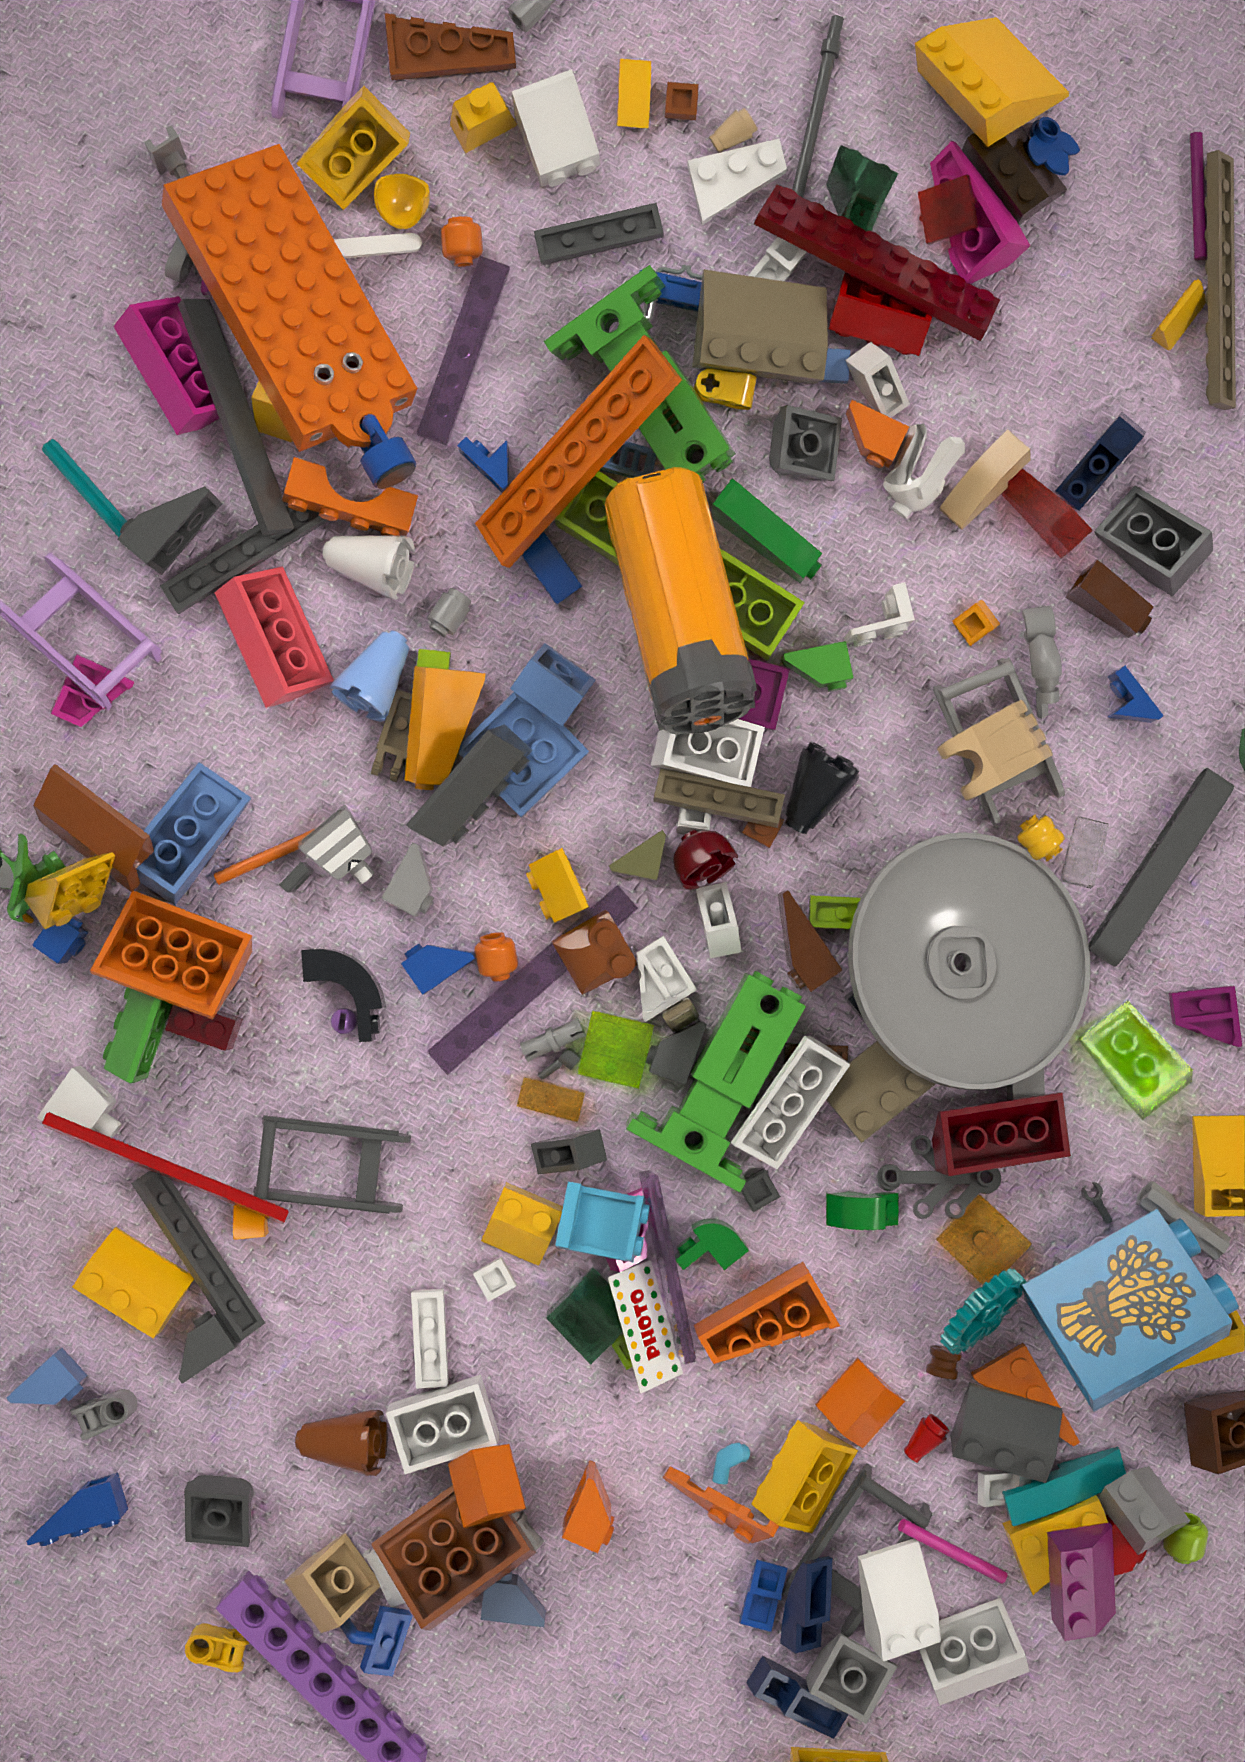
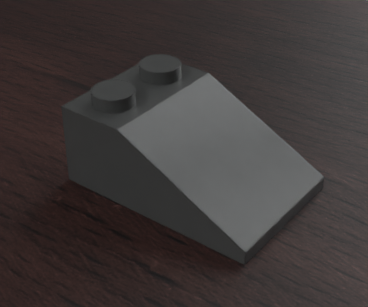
M204 486L138 514L135 519H129L120 530L121 535L117 540L144 563L162 575L219 509L222 503Z
M1134 486L1094 531L1099 539L1145 580L1172 597L1214 551L1211 530L1137 486Z

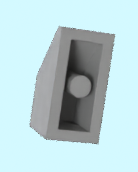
M412 842L381 898L412 916L418 917L420 912L426 914L434 897L430 896L433 887L422 848Z

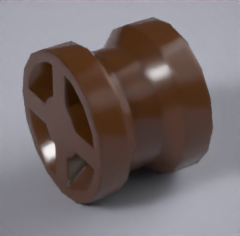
M930 1346L932 1358L931 1362L927 1364L926 1372L936 1377L956 1380L958 1377L956 1366L957 1362L961 1360L962 1353L952 1355L944 1346Z

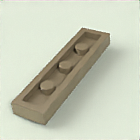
M660 768L653 802L778 828L785 794Z

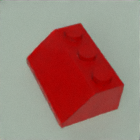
M845 272L828 329L835 331L843 337L853 336L863 339L867 343L872 342L876 346L883 345L893 348L904 355L914 354L919 356L931 324L932 316Z

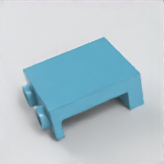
M568 1181L555 1246L560 1249L634 1263L635 1256H641L644 1237H640L639 1232L641 1224H647L650 1205L645 1204L646 1199L644 1196H632L590 1188Z

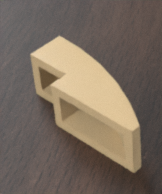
M1007 429L962 477L940 506V511L963 530L1008 488V481L1031 461L1030 448Z

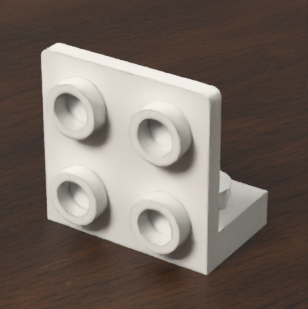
M905 582L892 585L885 594V600L882 601L884 616L889 620L849 630L844 637L847 644L853 642L854 647H859L872 643L873 639L877 638L876 636L884 635L885 639H891L903 635V632L908 630L907 627L915 619Z

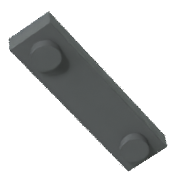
M656 202L535 230L534 237L542 266L663 238L664 232Z

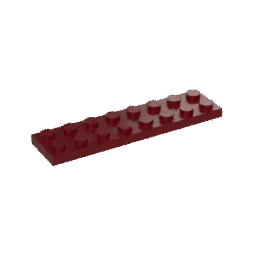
M778 184L759 211L754 225L979 341L984 337L1001 300L990 291L979 289L970 283H966L965 279L961 276L950 274L940 269L934 262L923 260L911 254L905 247L894 245L882 239L876 232L867 231L853 224L847 217L838 216L826 210L820 203L811 202L797 195L794 190Z

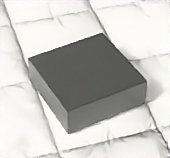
M300 862L279 885L287 893H295L314 873V870L306 862Z
M765 1168L745 1178L746 1183L741 1192L753 1212L781 1197Z

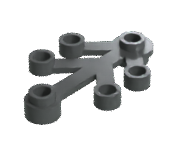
M925 1135L916 1136L911 1142V1150L916 1155L922 1156L936 1170L930 1139ZM923 1140L926 1143V1150H918L915 1145L916 1141ZM886 1164L878 1170L876 1182L885 1191H893L900 1184H938L924 1199H919L913 1205V1213L919 1219H926L931 1216L934 1210L933 1207L956 1184L969 1185L957 1199H952L945 1205V1214L950 1219L955 1220L964 1215L966 1207L979 1193L990 1194L998 1189L1001 1183V1173L997 1168L947 1176L937 1171H902L896 1165ZM892 1171L896 1176V1180L888 1182L885 1179V1172ZM982 1172H987L991 1176L990 1183H984L981 1180L980 1175ZM920 1203L928 1206L929 1211L927 1214L919 1213L918 1205ZM951 1204H957L960 1207L959 1215H954L950 1212Z

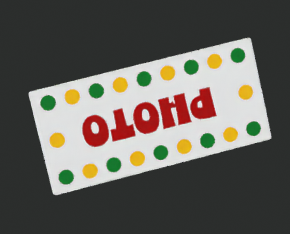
M651 1260L608 1277L640 1393L682 1375L683 1371Z

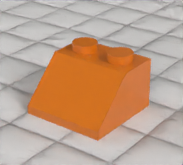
M589 1460L564 1516L562 1538L598 1554L601 1545L607 1546L614 1531V1526H612L614 1517L611 1516V1502L595 1462Z

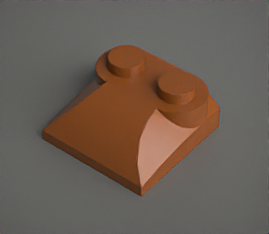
M606 909L551 941L582 995L614 978L628 976L634 967L638 965L619 928Z

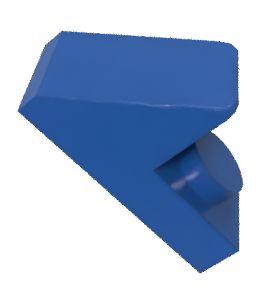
M465 437L457 445L460 454L501 493L509 486V446L507 441L490 458L487 457L490 452L478 440L472 443Z
M1126 666L1115 670L1108 676L1111 681V690L1118 698H1124L1126 701L1109 714L1108 718L1151 723L1164 716Z

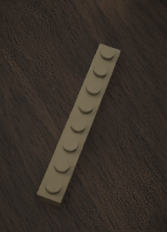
M1220 150L1207 153V165L1204 169V176L1207 181V197L1204 202L1207 212V228L1205 230L1207 260L1205 262V271L1208 276V290L1205 294V301L1208 306V322L1205 326L1208 337V353L1206 355L1208 385L1206 387V396L1209 405L1222 410L1236 408L1234 158Z

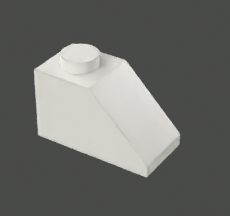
M872 342L845 360L855 384L875 411L892 418L910 405L891 357Z
M724 882L696 889L710 959L740 953L741 945L738 925L727 883Z

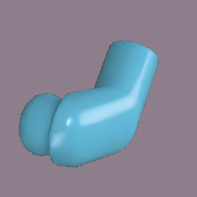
M732 1443L719 1450L716 1455L712 1481L717 1484H728L730 1468L749 1459V1447L745 1444Z

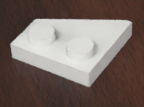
M664 936L637 952L642 1015L645 1022L697 990Z

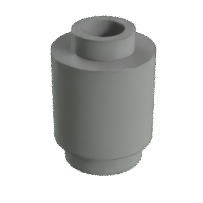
M450 588L447 593L443 592L427 617L431 622L429 627L443 637L447 633L454 635L470 611L468 607L472 601L454 588Z

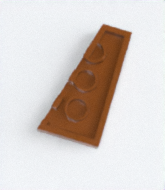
M385 13L390 76L392 80L516 69L513 32L472 26L470 29L457 27L455 23L443 22V24L425 22L422 18L411 17V19L397 18L396 14Z

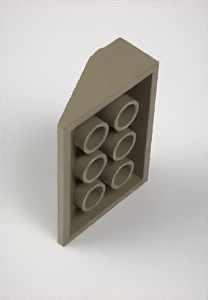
M703 270L692 368H713L728 372H743L756 377L813 385L824 380L828 350L827 288Z

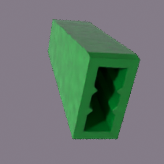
M733 478L730 480L712 505V519L800 584L805 577L811 580L822 566L818 562L822 552Z

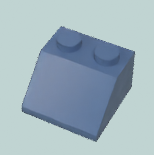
M544 643L529 660L510 689L515 692L516 697L521 702L527 705L532 704L539 709L546 720L563 726L596 679Z

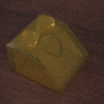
M980 1194L966 1207L964 1215L959 1219L953 1220L936 1238L982 1285L986 1281L989 1283L994 1275L998 1276L1003 1270L1007 1271L1032 1245L1018 1229Z

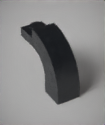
M334 949L301 950L303 982L332 981L345 987L352 995L356 1004L359 1042L375 1040V1034H380L379 1015H374V1009L385 1008L386 1004L383 990L373 972L359 959L342 951Z

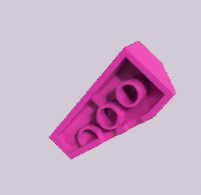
M951 141L930 162L937 199L942 201L945 215L942 223L944 231H948L951 248L948 249L950 260L958 275L964 278L966 283L972 284L1009 267L1030 247V244L1012 214L957 143Z

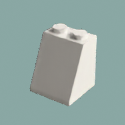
M572 69L512 91L515 119L541 187L560 185L566 181L567 177L575 174L580 176L587 175L600 165L599 150Z

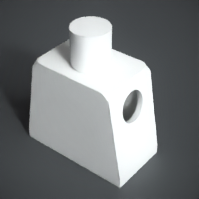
M81 1065L71 1068L37 1117L43 1121L46 1113L50 1112L94 1131L98 1130L100 1133L111 1138L114 1137L122 1123L108 1114L115 1105L116 1099Z

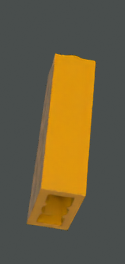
M415 666L404 779L415 783V789L434 790V785H441L449 776L483 687L486 673Z

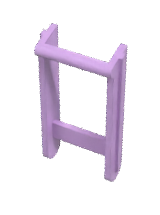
M291 0L271 101L273 118L280 119L282 117L287 92L343 103L342 108L358 92L376 0H344L362 4L347 82L291 71L305 0Z
M48 553L44 557L45 561L62 579L21 617L0 601V616L97 704L109 710L112 705L106 694L147 655L158 663L162 659L160 656L162 651L61 559H58L52 553ZM78 592L138 645L98 685L93 684L36 632Z

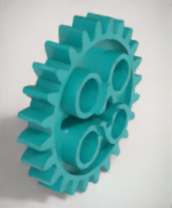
M1011 1268L1007 1271L1003 1270L998 1276L994 1275L989 1283L986 1281L982 1287L977 1288L964 1301L963 1307L956 1310V1316L949 1319L948 1322L950 1324L943 1329L944 1333L940 1336L942 1338L940 1342L952 1355L955 1353L958 1355L961 1351L965 1352L969 1346L973 1347L979 1339L982 1341L985 1336L990 1335L998 1328L1003 1321V1317L1010 1313V1308L1018 1303L1017 1300L1023 1295L1022 1285L1027 1281L1015 1269Z

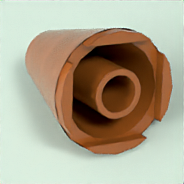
M368 1410L305 1423L301 1430H298L296 1433V1449L300 1451L303 1457L366 1476H377L382 1467H377L379 1459H385L387 1453V1422H381L379 1417L384 1415V1413L380 1410Z

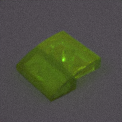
M592 1010L577 1075L639 1089L654 1025Z

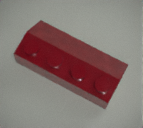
M1057 1092L938 1111L932 1137L936 1171L947 1176H954L1070 1157L1063 1093Z

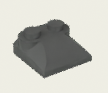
M790 405L782 406L773 423L769 462L772 469L780 475L794 474L825 481H834L842 418Z
M200 1475L194 1480L187 1482L184 1490L185 1542L249 1547L251 1501L254 1495L253 1486L242 1478Z

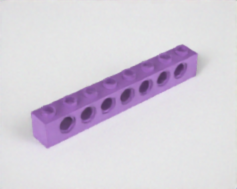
M248 1571L221 1598L215 1609L368 1762L426 1761L428 1750L424 1740L416 1733L411 1734L404 1727L401 1717L395 1711L391 1710L389 1712L381 1704L379 1695L373 1689H367L359 1681L357 1673L350 1666H344L336 1658L334 1650L327 1643H321L313 1635L312 1628L305 1621H299L291 1613L290 1606L286 1601L279 1597L276 1598L268 1590V1585L263 1578L258 1575L254 1576ZM256 1604L261 1606L264 1614L257 1615L253 1613L250 1605ZM280 1627L284 1629L287 1636H276L272 1628ZM303 1650L307 1652L309 1659L302 1660L298 1658L295 1651ZM327 1673L332 1678V1681L323 1682L318 1678L317 1674ZM350 1696L355 1703L351 1705L344 1704L340 1697ZM367 1718L373 1719L377 1726L368 1727L362 1720ZM393 1741L396 1742L400 1746V1748L392 1750L389 1749L385 1745V1743Z

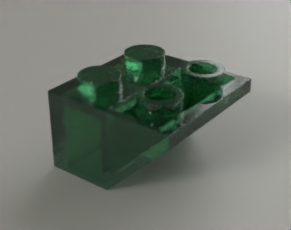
M841 145L826 183L838 216L847 217L854 225L865 231H873L899 173L891 170L885 164L877 163L863 156L855 149H849Z
M594 1267L586 1272L547 1310L546 1319L590 1365L622 1333L610 1285Z

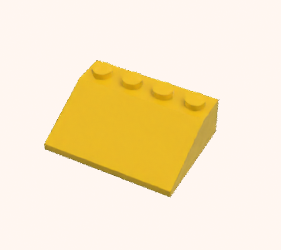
M997 17L941 26L914 43L918 72L987 147L1069 97V91Z

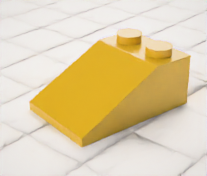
M363 86L337 113L296 164L344 210L409 144L410 132Z

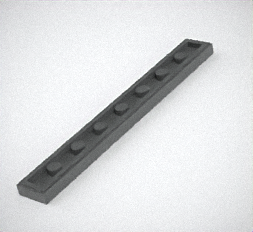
M182 299L178 304L179 310L262 535L289 533L294 529L285 502H282L283 496L210 299Z

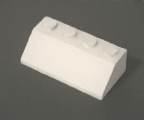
M804 1036L731 1143L778 1170L850 1064L831 1048L815 1038Z

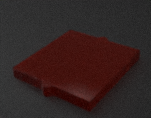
M966 174L918 192L921 210L919 220L923 222L926 244L930 245L978 228L975 209L977 199L973 197L970 175Z

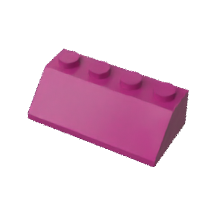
M179 296L130 304L113 326L176 435L200 430L219 419L178 307L181 301Z

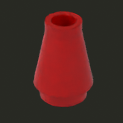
M929 1414L926 1418L922 1417L908 1445L904 1448L905 1454L911 1460L918 1463L925 1455L947 1440L948 1427L933 1414Z

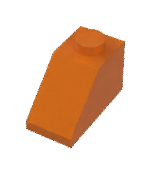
M851 400L846 416L860 455L866 457V462L878 468L885 466L889 468L909 426Z

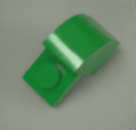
M846 1191L828 1193L826 1195V1226L851 1230H884L886 1226L898 1225L899 1193L881 1192L864 1194Z
M709 1218L697 1221L691 1225L697 1237L693 1240L690 1236L676 1247L678 1252L675 1254V1260L684 1270L709 1251L723 1270H726L745 1255L749 1248L731 1225L719 1219Z

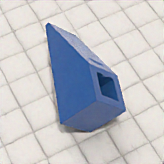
M115 1473L87 1481L26 1541L27 1545L39 1543L40 1546H47L58 1541L59 1536L70 1534L71 1537H77L89 1532L90 1527L101 1525V1528H108L118 1524L128 1510L119 1474Z

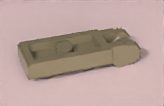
M396 689L389 714L385 720L376 747L378 751L371 770V774L379 776L384 766L386 753L397 756L390 771V780L393 782L398 781L407 757L412 702L411 693Z

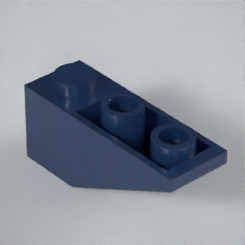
M1121 412L1055 491L1080 511L1143 439L1146 431Z

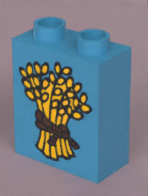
M1158 1209L1153 1210L1022 1285L1026 1303L1093 1412L1228 1337L1232 1326L1229 1314L1239 1309L1236 1298L1222 1277L1215 1274L1205 1280L1191 1260L1192 1257L1201 1253V1248L1187 1224L1179 1218L1168 1225Z

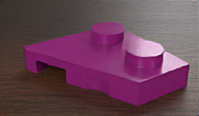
M1229 985L1169 993L1173 1025L1235 1047H1242L1235 986Z

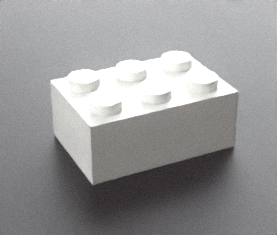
M481 1375L449 1384L448 1387L436 1388L392 1402L386 1411L404 1474L456 1459L472 1449L498 1445L500 1434Z

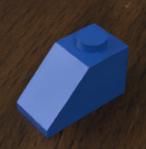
M419 943L404 954L407 959L401 965L423 995L475 960L476 957L474 952L435 945L422 947Z

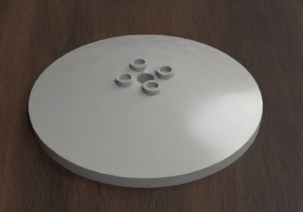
M963 832L936 836L905 849L892 858L869 883L859 901L850 929L848 944L850 982L854 998L867 1027L878 1043L899 1064L930 1082L963 1090L991 1089L1014 1084L1028 1078L1050 1063L1065 1047L1080 1022L1087 1001L1091 975L1089 944L1080 913L1071 895L1051 869L1041 860L1033 859L1027 850L1012 842L986 834ZM957 954L963 956L966 961V968L962 972L957 970L954 965V959Z

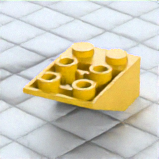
M113 852L82 859L28 884L24 900L44 929L54 925L62 926L68 923L73 916L82 912L90 913L100 906L115 858Z
M1245 1115L1192 1116L1194 1211L1205 1217L1245 1216Z

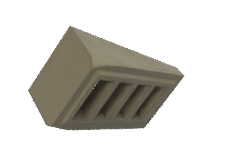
M688 997L683 998L661 1013L672 1032H678L699 1017L697 1010Z

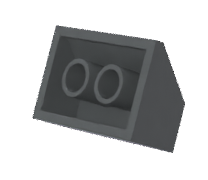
M969 1382L950 1435L952 1456L1046 1483L1057 1454L1063 1413L1062 1408Z

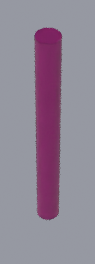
M1193 132L1190 134L1194 260L1201 261L1207 259L1203 133Z

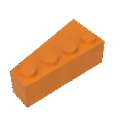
M804 1262L797 1264L694 1324L697 1337L713 1364L752 1353L755 1349L768 1345L773 1347L783 1344L782 1341L798 1336L806 1337L821 1329H832L840 1326Z

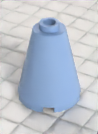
M393 630L390 633L382 632L333 681L330 686L333 689L332 694L355 712L359 709L368 711L367 718L379 722L385 721L409 652V646L406 644L407 639L402 634Z

